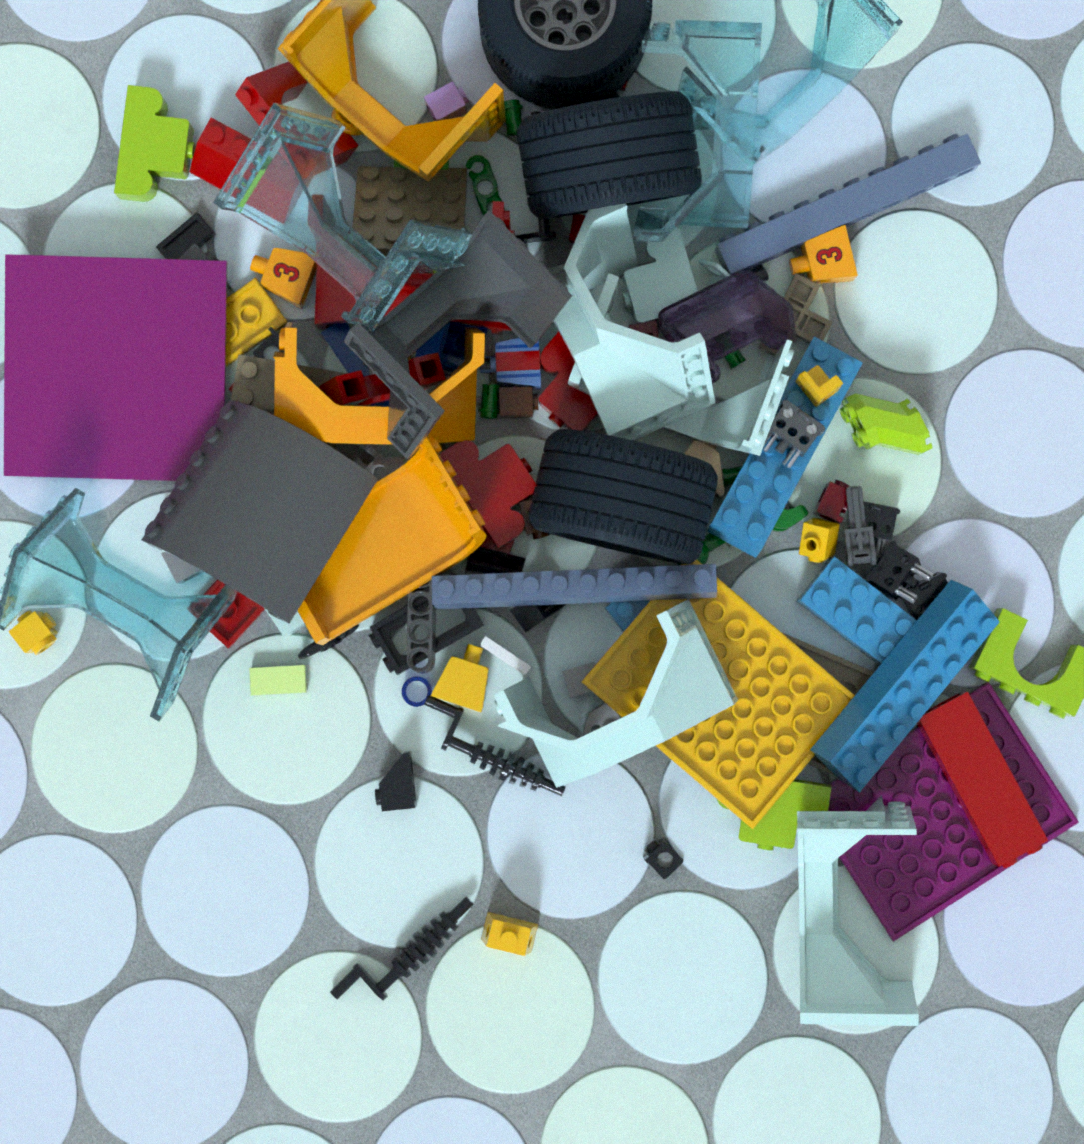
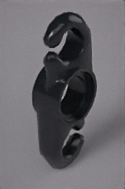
M359 624L324 645L317 644L314 641L300 651L298 658L305 659L320 651L324 652L355 632Z

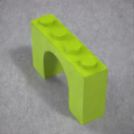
M1004 608L996 609L994 615L999 620V624L976 650L968 668L974 670V676L983 681L989 682L992 679L1000 683L998 688L1013 695L1017 691L1025 695L1023 700L1039 707L1041 703L1050 707L1048 712L1059 718L1064 719L1065 716L1075 717L1084 699V647L1070 645L1057 674L1043 684H1032L1020 676L1015 668L1013 659L1016 644L1028 620Z

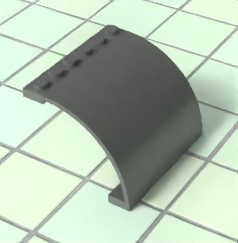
M230 400L220 410V416L214 426L206 432L205 440L200 448L192 454L190 464L185 472L177 478L174 489L169 497L165 498L161 503L159 513L147 525L145 535L141 540L200 569L267 609L268 613L275 618L290 624L378 479L342 453L302 429L259 408Z

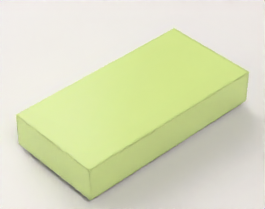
M306 665L249 668L251 696L307 692Z

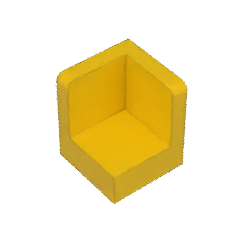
M818 365L808 372L804 370L795 381L815 407L837 393L843 385V382L837 375L829 379Z

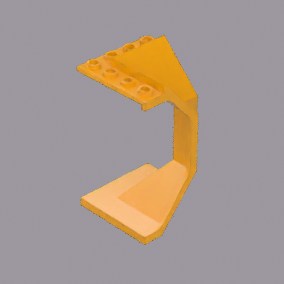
M321 0L304 16L302 22L285 37L283 43L277 49L334 110L390 158L429 182L464 142H488L506 122L504 90L494 83L464 117L405 126L365 91L357 80L353 37L356 30L374 12L376 6L371 0Z
M287 322L285 328H281L279 333V350H285V352L275 351L273 355L275 359L274 416L302 429L322 442L392 444L387 439L389 406L338 405L333 402L298 368L296 361L297 328H293V322ZM465 327L464 362L446 380L429 393L445 410L428 434L429 438L434 435L438 443L475 440L477 368L484 363L485 333L477 328Z

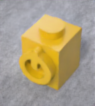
M815 517L804 522L799 555L807 556L809 561L822 563L833 557L836 551L840 524Z
M31 610L21 615L17 619L19 623L8 631L24 653L34 652L35 655H39L51 647L57 640L55 635L58 634L54 628L56 623L47 612L43 614L41 611L31 612Z

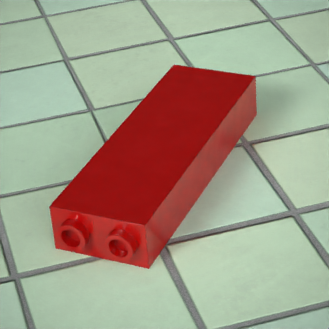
M961 691L929 708L917 722V725L992 864L1007 868L1017 863V857L1026 852L1028 855H1031L1043 848L1041 844L1047 842L1048 839L969 693Z

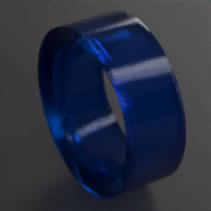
M411 677L402 686V697L411 706H423L427 696L421 702H413L407 696V687L413 681H420L426 685L428 696L432 694V686L423 677Z

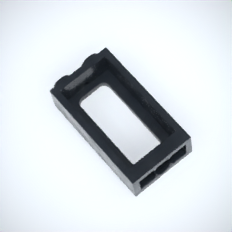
M420 598L416 601L415 608L418 612H423L428 608V599ZM408 605L370 626L372 633L369 634L373 645L376 649L382 648L386 657L382 658L385 666L390 673L395 671L397 675L407 671L410 667L407 663V655L399 654L390 638V634L407 623ZM461 608L466 616L465 621L436 637V653L484 626L475 608ZM425 653L418 654L414 660L415 665L426 660L428 656Z

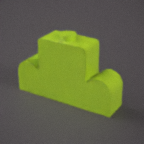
M127 86L114 188L115 195L122 200L139 202L152 200L158 191V185L153 178L155 176L187 179L190 159H193L196 148V143L193 142L194 128L187 119L165 117L168 112V105L161 93L151 87Z
M794 779L754 829H751L741 820L739 840L756 843L757 848L763 850H774V847L792 849L795 844L797 830V811H828L831 784ZM717 800L723 808L728 809L719 800Z

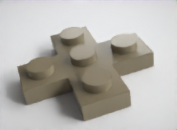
M796 273L784 297L760 285L758 286L746 312L770 323L758 347L759 349L775 356L787 339L793 341L795 336L808 343L812 341L813 337L824 340L833 322L808 310L820 287L819 284Z

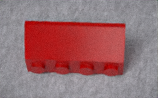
M212 117L197 141L189 171L194 176L283 224H286L311 179L308 178L302 181L282 155Z

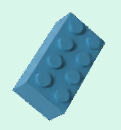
M835 556L829 558L796 601L879 666L917 621Z

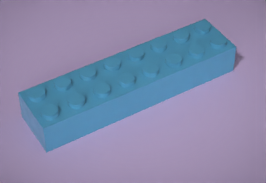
M813 337L784 390L775 416L780 411L782 402L788 400L823 424L825 431L821 436L816 437L803 457L798 456L791 468H787V465L796 452L793 453L784 466L782 462L791 449L787 448L783 454L777 452L775 447L780 442L777 439L767 452L763 451L772 439V436L764 445L760 456L749 453L707 532L755 558L758 556L863 362ZM816 365L821 367L829 379L837 375L843 382L837 393L817 407L813 405L795 382L800 373L804 370L808 372ZM776 424L778 428H783L782 424ZM788 431L790 436H795L793 432ZM799 440L801 444H806L805 440Z
M950 580L810 750L840 781L860 793L999 624V620L972 588Z

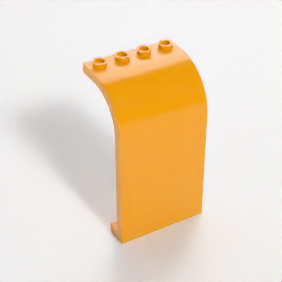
M427 435L419 450L409 461L376 482L297 610L315 643L320 645L326 644L432 580V576L442 574L468 557L486 539V533L481 527L486 523L477 509L472 511L467 501L471 500V497L463 485L458 486L453 479L457 474L449 460L443 462L439 455L442 448L434 435L430 438Z

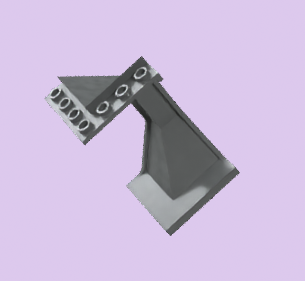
M491 211L487 212L480 219L469 238L433 276L382 319L366 327H363L358 322L349 330L344 340L345 344L390 389L387 439L407 460L418 450L445 412L410 376L408 358L452 320L505 323L531 348L539 341L572 297L565 284L558 281L547 270L546 265L529 252L524 242L516 238L506 228L505 223L500 218L495 217Z

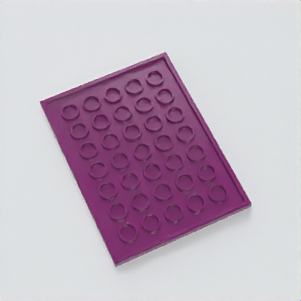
M986 682L970 692V697L1048 839L1047 842L1041 844L1043 846L1079 823V821L991 684ZM918 726L907 734L860 793L838 778L828 783L831 784L828 811H867L881 795L884 806H888V802L898 801L904 802L905 806L911 807L917 835H866L839 857L893 942L1007 869L1003 868V866L998 867L992 864ZM1027 852L1017 857L1018 861L1028 856Z

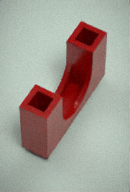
M286 62L246 77L235 95L300 179L304 181L347 162L359 145L351 135L344 133L337 126L322 133H310L300 129L288 119L283 111L282 104L297 99L308 82L290 62Z
M438 352L415 357L408 361L410 376L424 390L446 380ZM362 370L335 376L318 387L338 405L368 406L388 401L390 398V389L376 374L363 377Z

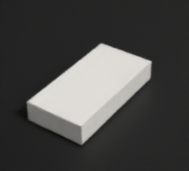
M487 636L480 643L483 648L523 675L527 674L532 667Z

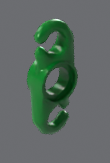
M474 155L467 160L465 166L467 169H471L475 162L483 164L481 172L470 171L468 175L472 179L473 191L481 213L484 216L489 212L488 205L493 201L502 202V199L498 194L497 181L489 161L482 155ZM485 180L493 184L492 192L487 195L481 194L477 189L478 184Z

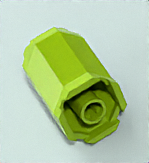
M855 393L842 401L843 407L839 409L840 415L846 424L850 423L854 431L851 435L858 448L864 446L868 450L877 445L915 455H920L933 448L932 443L926 445L925 439L929 438L930 435L919 411L915 407L912 409L907 407L911 403L909 399L894 403Z

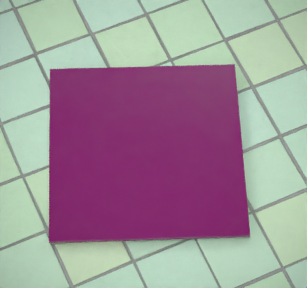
M5 254L4 476L176 481L185 472L190 464L192 454L200 448L205 440L206 432L214 426L220 416V410L225 405L227 261Z

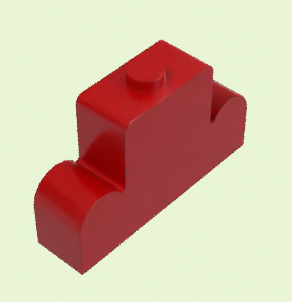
M558 331L543 349L540 356V365L543 371L549 375L557 376L539 396L538 403L550 414L548 419L557 427L565 426L567 429L585 431L598 416V413L590 395L568 385V379L575 361Z
M469 440L459 441L441 452L439 455L443 462L449 460L457 474L453 477L458 486L463 485L471 497V500L467 501L472 511L477 509L486 524L482 527L496 549L499 550L516 539L524 529V519L519 512L511 509L518 505L519 502H523L532 496L536 486L535 481L529 474L533 470L524 457L520 459L510 444H505L484 459L478 460L479 450Z

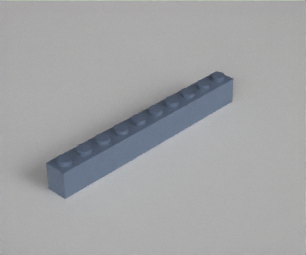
M968 133L960 137L958 134L951 135L944 139L943 144L934 148L933 145L926 146L918 151L919 155L911 159L908 156L899 158L893 162V167L886 170L883 167H879L869 172L868 178L859 181V178H854L843 184L844 188L836 192L834 189L827 190L818 196L819 199L810 203L809 200L802 201L796 204L794 210L785 214L784 211L777 212L769 217L770 221L762 225L759 222H755L745 227L744 233L737 236L734 233H730L720 238V243L717 244L715 252L723 269L735 277L738 273L742 274L760 264L767 263L800 248L807 240L843 225L848 227L976 170L981 161Z
M716 564L432 576V604L436 610L717 598Z

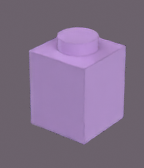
M453 81L424 96L425 105L434 121L458 118L467 113L466 103L469 102L461 87L456 88Z

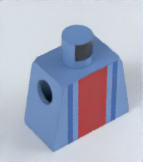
M520 338L495 343L496 356H484V363L480 366V373L496 372L497 385L532 387V390H541L539 341L531 348Z

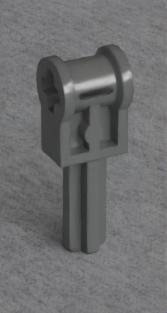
M847 487L846 499L849 527L843 528L847 567L852 568L853 565L870 563L871 566L876 565L873 526L866 525L862 487Z

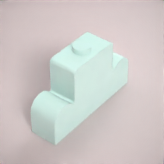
M679 227L652 235L648 239L645 249V255L650 264L628 269L624 272L623 282L626 292L622 293L626 309L631 308L635 324L650 321L658 323L670 320L667 328L668 335L674 342L682 341L699 332L703 338L707 337L709 334L708 326Z

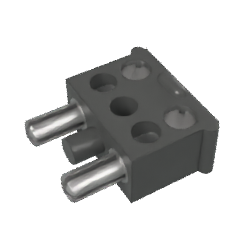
M784 400L780 405V411L772 422L765 444L771 436L772 439L763 451L767 452L777 439L780 441L775 447L777 452L783 454L787 448L791 449L782 462L784 466L793 453L796 452L787 465V468H791L798 456L803 457L816 437L823 434L825 427L788 400ZM776 424H782L783 428H778ZM788 431L793 432L795 436H790ZM799 440H805L806 444H801Z

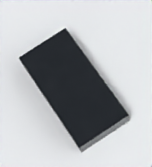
M196 212L159 243L156 248L165 259H179L194 243L201 248L216 233L200 214Z

